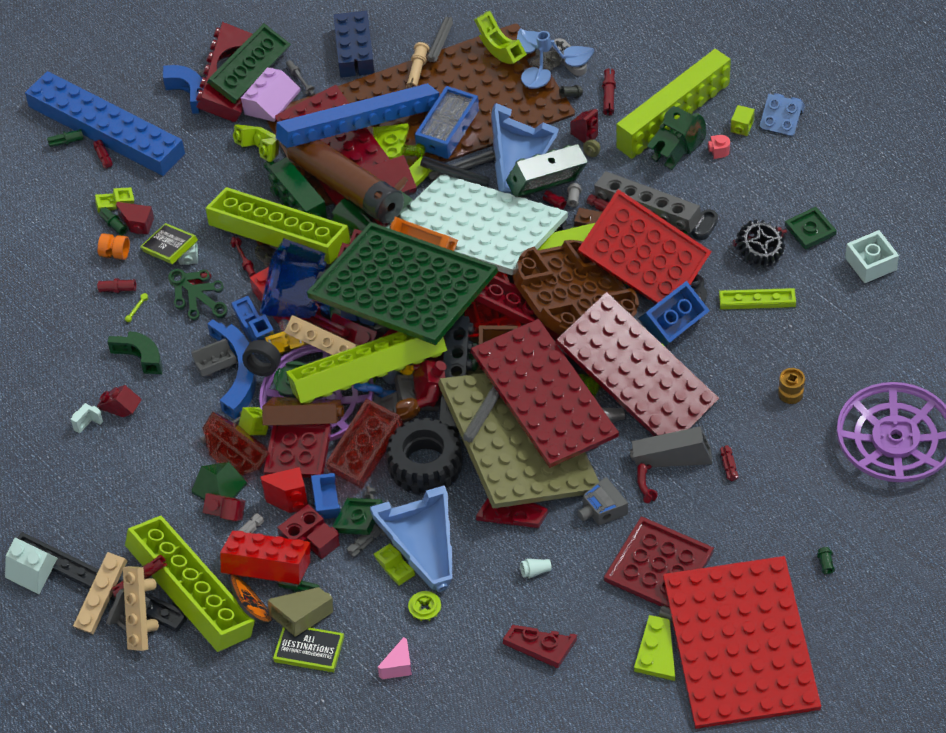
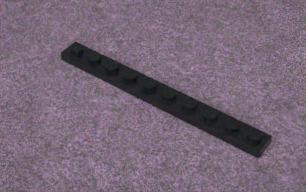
M21 532L17 539L57 557L51 571L88 589L91 588L99 569L24 532ZM145 592V596L150 599L146 609V617L156 619L159 624L178 632L187 620L186 615L179 608ZM112 593L110 600L115 602L116 597Z

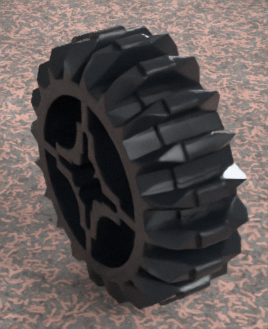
M757 219L753 223L751 221L747 222L738 231L735 239L737 244L736 250H739L738 256H744L743 262L748 260L750 261L749 266L754 263L756 268L760 267V265L763 268L768 265H774L784 254L786 244H784L785 238L781 237L782 231H777V226L772 227L771 222L766 224L764 219L760 223ZM754 234L751 240H747V236ZM773 247V252L767 254V250Z

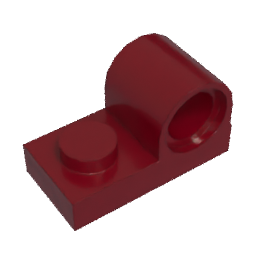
M206 493L203 513L220 516V518L226 520H243L246 500Z

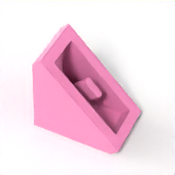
M403 637L378 666L381 679L412 675L406 638Z

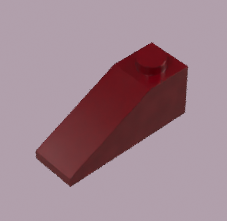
M336 313L332 315L331 321L350 330L349 337L344 339L357 345L371 342L384 335V332L356 321L342 318L341 315Z

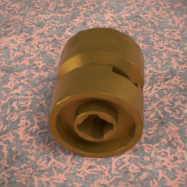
M787 368L781 372L778 396L784 403L796 404L802 400L805 385V375L802 371L796 368Z

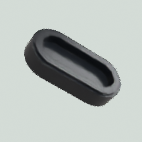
M711 209L702 211L700 221L692 230V236L697 240L707 239L718 222V214Z

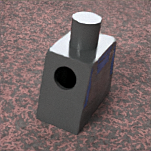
M605 477L583 495L584 508L577 511L582 521L592 517L598 525H602L626 516L628 514V502L610 480Z

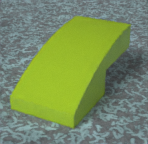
M131 187L113 188V194L95 195L98 213L101 208L105 207L110 211L117 210V202L134 203Z
M391 544L374 553V557L382 568L399 586L415 576L412 567L402 559L401 553Z

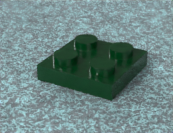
M816 206L785 221V227L805 250L835 236L837 230Z
M347 498L333 527L338 533L370 535L376 523L370 513V507L382 504L383 501L381 499Z

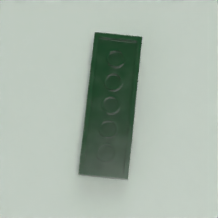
M263 23L208 79L207 83L235 104L266 68H270L288 50L291 44Z

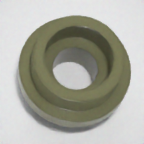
M588 140L583 144V150L586 155L596 157L600 153V144L596 140Z

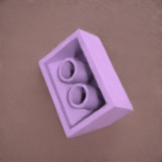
M267 67L241 97L244 114L275 122V115L286 109L301 91L300 87L282 70Z

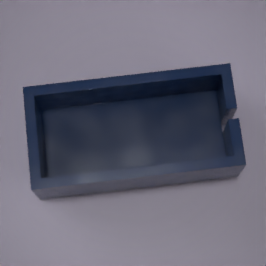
M367 10L333 14L340 78L356 76L354 61H358L359 76L375 73Z

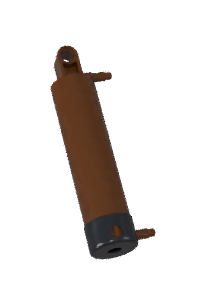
M320 139L289 148L284 146L287 149V156L290 161L356 204L379 222L389 223L402 211L404 196L400 191L408 181L406 177L399 180L393 187Z

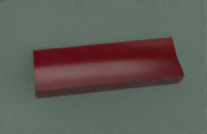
M497 276L493 277L475 299V301L524 324L538 319L516 285ZM543 324L551 337L558 339L561 336Z

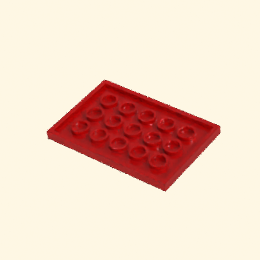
M619 189L577 250V252L655 304L687 281L690 285L712 252Z

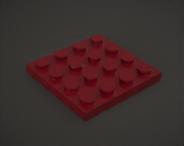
M641 516L605 574L604 582L662 607L664 605L669 607L663 574L705 568L714 553V547Z

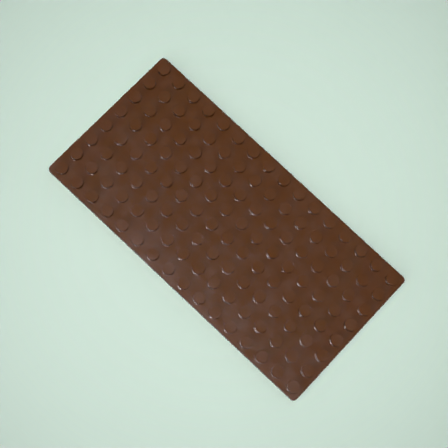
M515 23L500 30L507 38L517 40L518 31L521 28ZM478 36L441 49L435 63L428 61L427 54V61L422 66L417 85L420 86L428 83L440 94L446 86L478 96L479 111L449 159L416 149L415 133L429 111L367 128L373 135V127L408 123L409 130L402 155H404L410 168L423 156L446 163L493 146L491 114L492 108L496 103L512 109L511 116L508 118L536 128L543 122L550 125L575 115V110L566 97H560V87L552 75L550 81L540 88L531 89L523 84L521 79L522 73L528 68L540 67V57L536 51L526 53V56L513 64H507L493 56ZM412 61L404 62L337 87L349 103L408 89L406 85ZM308 96L300 100L291 102L285 110L312 96ZM266 120L273 134L276 135L277 122ZM279 142L282 151L288 158L287 149ZM291 161L325 201V206L333 204L316 178Z

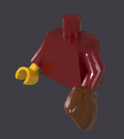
M433 359L424 360L419 364L406 365L404 370L399 371L404 375H411L415 371L413 378L416 399L407 398L396 403V418L399 422L412 420L423 407L435 406L442 394L438 382L440 378H445L446 364L444 362H436Z

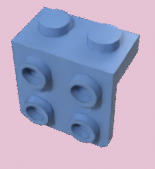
M774 93V95L768 94L760 123L761 129L793 136L800 113L804 111V103L798 98L791 97L789 99L777 93Z

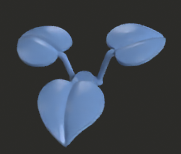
M523 29L518 31L517 40H520L526 53H532L536 49L540 51V67L528 68L521 76L523 84L531 89L543 87L551 79L550 71L543 69V52H548L551 46L554 47L562 59H565V63L571 67H579L586 64L594 53V49L590 47L571 46L564 50L563 55L554 40L550 39L549 32L526 31Z

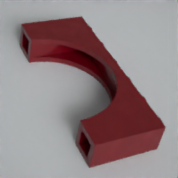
M224 22L221 23L219 28L216 27L213 34L215 40H212L209 48L212 52H209L206 62L209 63L205 65L203 70L205 78L202 77L199 84L201 90L198 91L195 99L198 100L196 108L236 123L243 108L241 98L234 104L210 86L207 81L217 71V63L224 58L231 57L252 33Z

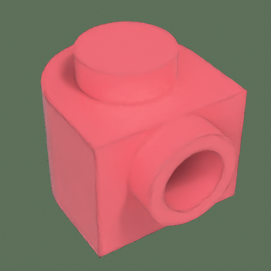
M710 136L708 151L712 152L714 159L724 158L729 155L730 139L727 136Z

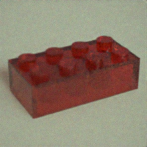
M366 398L325 463L328 471L363 489L385 454L386 446L389 443L388 439L398 427L401 428V417Z

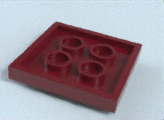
M273 425L264 474L269 475L300 467L303 478H311L313 475L323 474L332 425Z

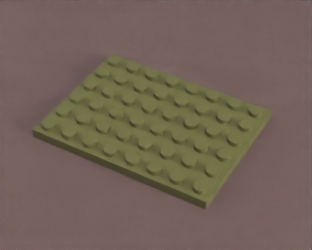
M485 373L440 378L438 382L462 439L466 429L493 387ZM501 396L493 406L474 440L470 443L463 440L492 508L581 496L599 483L585 452L549 468Z

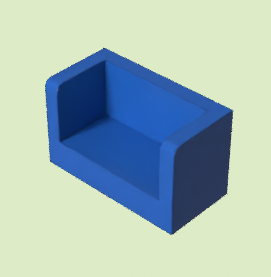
M335 473L311 476L315 511L323 519L337 518L340 513V505H338Z

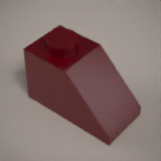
M123 202L116 203L118 215L130 232L149 234L154 221L151 206Z

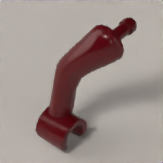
M641 463L637 467V483L644 495V503L648 504L656 500L658 493L653 489H648L646 485L647 469H651L652 466L650 464L646 466Z

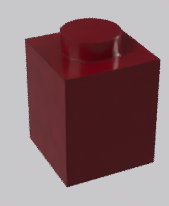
M325 522L306 537L307 541L310 542V550L321 560L340 545L339 533L334 527H329Z

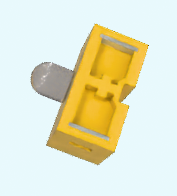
M282 319L279 322L280 333L265 337L267 342H270L279 350L280 355L291 352V349L309 345L285 333L289 323L287 319Z

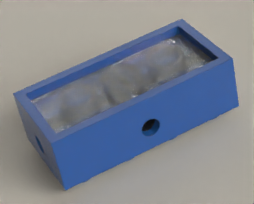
M446 86L415 133L416 149L449 159L479 111L478 96Z

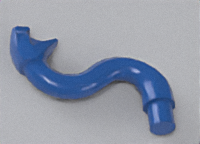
M369 382L353 384V388L358 391H371L381 398L397 392L395 390H383L381 386L369 384Z

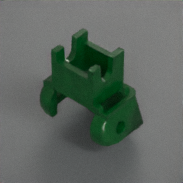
M673 106L666 111L664 121L659 126L660 129L647 147L651 150L654 149L655 153L651 157L652 160L657 162L661 156H664L668 159L664 166L673 170L684 154H691L704 141L706 136L705 120L698 113L691 115L679 107ZM675 115H680L678 119H674ZM665 126L671 128V131L665 129Z

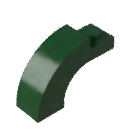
M129 331L127 337H108V346L111 354L137 356L141 359L143 374L162 375L163 367L159 350L149 337L133 331Z

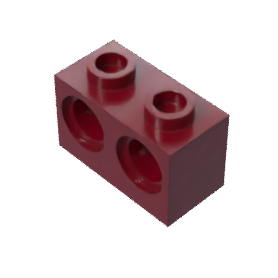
M307 504L277 527L280 537L307 541L306 537L324 523V519Z

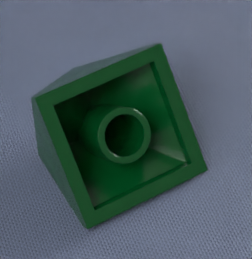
M230 462L201 466L192 493L204 501L206 493L235 498L247 485V482Z

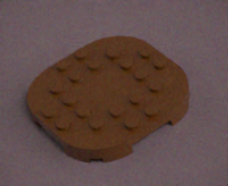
M564 240L562 246L538 251L535 246L528 248L520 255L513 270L514 283L538 319L548 329L558 335H562L606 292L633 317H635L639 306L638 297L633 288L627 289L621 280L577 252L583 241Z

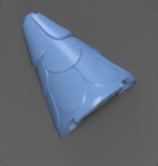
M496 103L492 108L491 123L498 190L513 195L506 179L510 174L509 172L515 166V162L522 158H531L536 154H546L557 137L559 128L544 122L536 128L530 127L508 118L511 116L512 109Z
M445 485L427 490L423 500L391 508L389 502L370 507V513L374 521L391 539L393 545L409 561L408 563L432 590H437V592L446 590L452 580V546L450 545L448 493Z

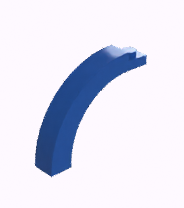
M212 319L208 323L210 336L217 341L227 339L229 347L238 361L236 379L229 391L220 399L222 412L235 420L240 417L239 412L242 411V408L248 407L253 398L257 384V375L250 372L242 361L243 353L249 345L246 337L234 325L231 324L226 328L224 324Z

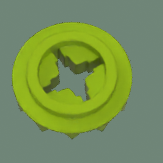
M418 592L409 600V612L413 618H418L420 621L425 619L430 621L434 616L437 617L439 611H441V601L432 592ZM428 604L429 609L424 608L421 610V605L426 606Z

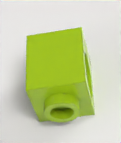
M737 105L731 119L730 132L748 136L754 122L755 109Z
M260 407L242 408L239 426L249 435H266L269 425H263L262 409Z

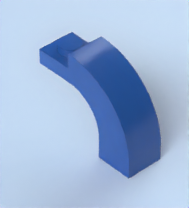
M163 66L165 90L178 89L188 92L190 94L192 114L199 113V108H196L198 100L195 99L198 91L201 90V87H199L202 79L200 75L185 66Z
M249 296L231 303L240 321L241 328L251 342L265 340V337L274 335V329L267 316H259Z

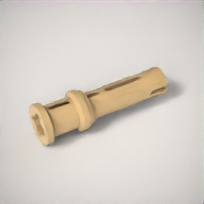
M418 42L414 45L415 52L411 57L412 67L406 85L407 88H412V85L414 87L418 85L422 66L426 64V54L430 48L423 42Z

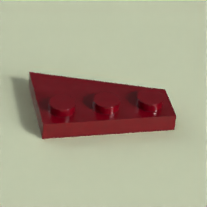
M487 498L477 513L476 520L539 528L548 514V509L535 503L492 508Z
M512 625L503 638L504 645L556 668L560 667L577 641L576 634L565 636L559 635L557 631H551V633L539 632L537 628Z

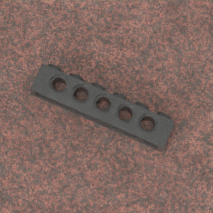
M607 171L603 173L594 185L597 198L610 202L619 189L679 230H685L690 233L701 219L700 205Z

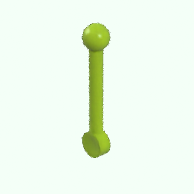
M146 293L141 294L140 301L132 312L125 317L127 323L132 321V316L141 304L148 300Z

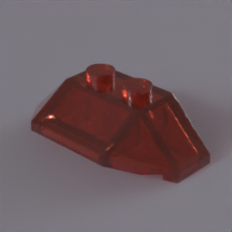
M213 411L202 427L209 455L219 463L230 462L241 476L258 471L269 455L264 444L252 435H249L237 424Z

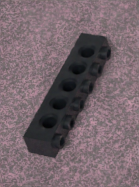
M460 316L445 334L444 341L447 348L443 357V362L446 364L445 378L454 377L453 374L456 371L462 372L460 376L468 375V371L472 370V359H469V353H471V348L473 347L470 335L474 334V323H471L469 316ZM458 335L464 336L461 340H455ZM457 353L463 354L461 358H454ZM441 394L440 421L442 424L446 423L451 426V430L459 432L445 398Z

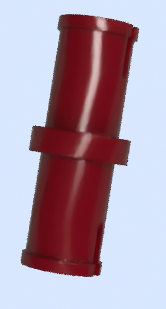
M115 278L111 281H98L97 287L98 292L114 291L115 293H120V291H136L137 283L135 279L120 280Z

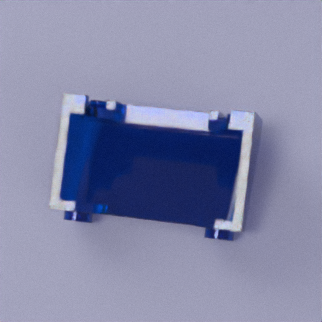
M283 238L270 261L260 314L276 317H291L293 315L298 318L309 319L311 316H315L318 306L315 305L316 301L308 298L307 291L316 282L319 272H323L325 269V253Z

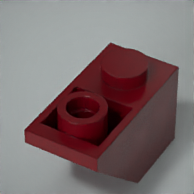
M592 109L582 112L570 122L571 135L583 143L596 139L599 133L598 110Z
M126 385L118 388L115 387L111 391H105L99 398L100 402L97 408L120 417H126L133 414L142 399Z

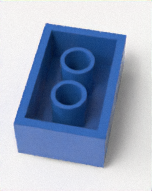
M686 281L638 319L646 330L661 344L666 346L710 310Z

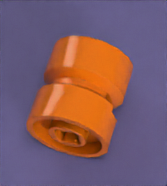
M102 233L98 241V255L105 258L113 256L115 259L126 260L130 249L129 237L121 235L114 237L113 234Z

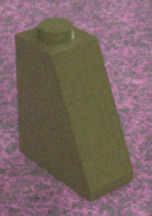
M319 587L271 598L268 600L269 615L296 637L333 613V598Z

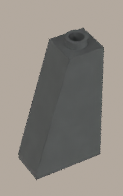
M701 426L632 441L633 449L630 450V456L637 466L641 463L646 466L650 464L652 467L713 464L711 447Z

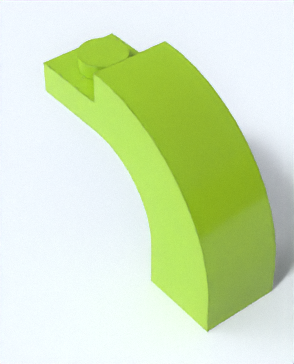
M487 11L474 19L481 33L479 35L481 41L497 59L507 64H513L527 55L519 39L511 40L501 32L491 11Z

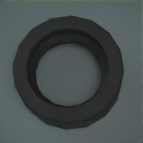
M255 340L247 346L243 353L242 361L244 366L253 374L267 377L273 375L281 362V355L279 350L270 342ZM253 353H258L265 356L266 358H268L270 363H263L255 358Z

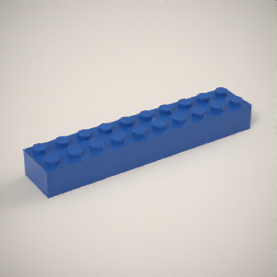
M48 71L25 92L30 108L74 131L81 129L84 136L94 141L102 140L105 147L161 176H164L185 155L182 139Z

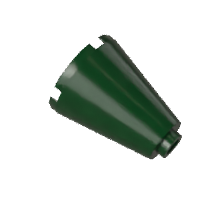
M346 198L342 199L332 212L334 215L332 221L347 225L350 236H352L354 229L363 231L370 222L375 223L363 209Z

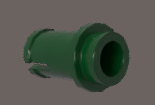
M822 547L818 549L817 558L820 559L822 573L824 574L835 572L832 561L833 552L829 547Z

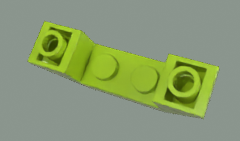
M234 125L233 139L235 143L242 147L256 145L259 147L260 157L268 162L273 161L278 156L279 141L276 139L275 134L262 127Z

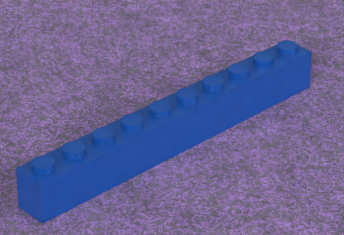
M427 83L279 121L276 125V139L289 148L431 110L439 98L440 92Z

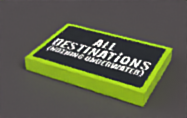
M165 223L140 248L147 254L173 264L198 239L191 233Z
M283 627L273 660L276 663L334 673L343 644L344 633L308 628L295 637Z

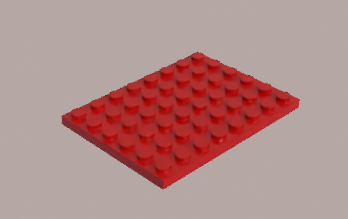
M785 556L663 574L695 729L821 710V702Z

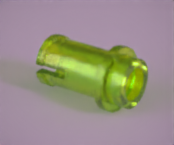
M420 143L416 145H403L401 153L404 156H416L419 158L425 154V147Z

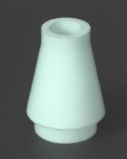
M525 559L521 561L520 571L522 577L529 579L551 571L550 560Z

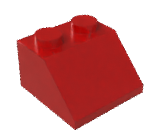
M300 467L260 476L267 503L288 513L298 512L308 504Z

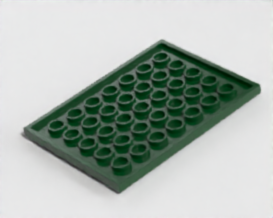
M370 222L307 291V296L315 301L437 345L498 273V268L495 265Z

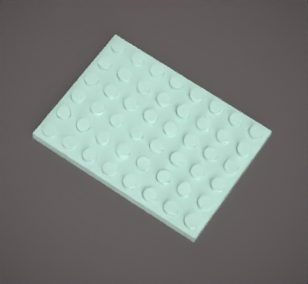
M440 175L412 201L410 207L402 212L399 218L458 240L455 252L495 265L498 271L513 275L514 267L520 255L528 248L535 246L538 249L568 218V212L467 182L463 179H457L449 175ZM390 222V223L386 226V228H389V229H390V225H391L392 222Z

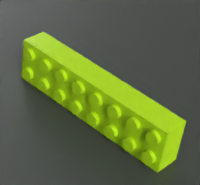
M717 49L712 50L616 124V148L633 159L647 148L649 142L660 129L659 126L664 121V115L669 108L673 106L679 107L692 114L693 111L702 107L710 98L715 97L719 91L726 88L730 83L731 59ZM675 115L674 119H678L680 115Z
M227 187L205 208L210 226L330 265L338 257L342 243H350L347 225Z
M396 332L286 371L292 393L299 402L310 403L317 397L330 396L339 389L347 390L353 384H363L368 382L370 378L376 376L383 377L392 370H402L406 368V365L412 363L419 364L426 358L441 356L442 352L447 351L443 337L437 345H433L404 333Z
M162 516L128 528L125 541L126 548L142 566L151 562L158 555H162L165 558L167 566L152 575L153 579H155L217 652L251 637L255 620L242 610L233 595Z

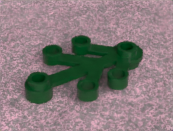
M174 269L169 273L168 281L175 288L174 305L176 309L181 310L186 306L185 300L182 298V287L188 291L190 309L188 316L191 320L196 321L200 317L196 298L211 308L216 318H224L227 315L228 309L223 302L216 303L203 293L204 291L213 290L216 293H221L224 290V285L220 280H216L213 283L196 285L188 282L196 279L207 282L210 279L207 270L203 269L199 272L185 273L181 269ZM206 273L207 277L201 278V275ZM180 276L181 279L179 281H175V277ZM217 284H220L221 288L216 289L215 286ZM178 301L183 302L181 306L176 305ZM219 309L224 310L222 314H218L217 311ZM197 312V315L192 317L191 313Z

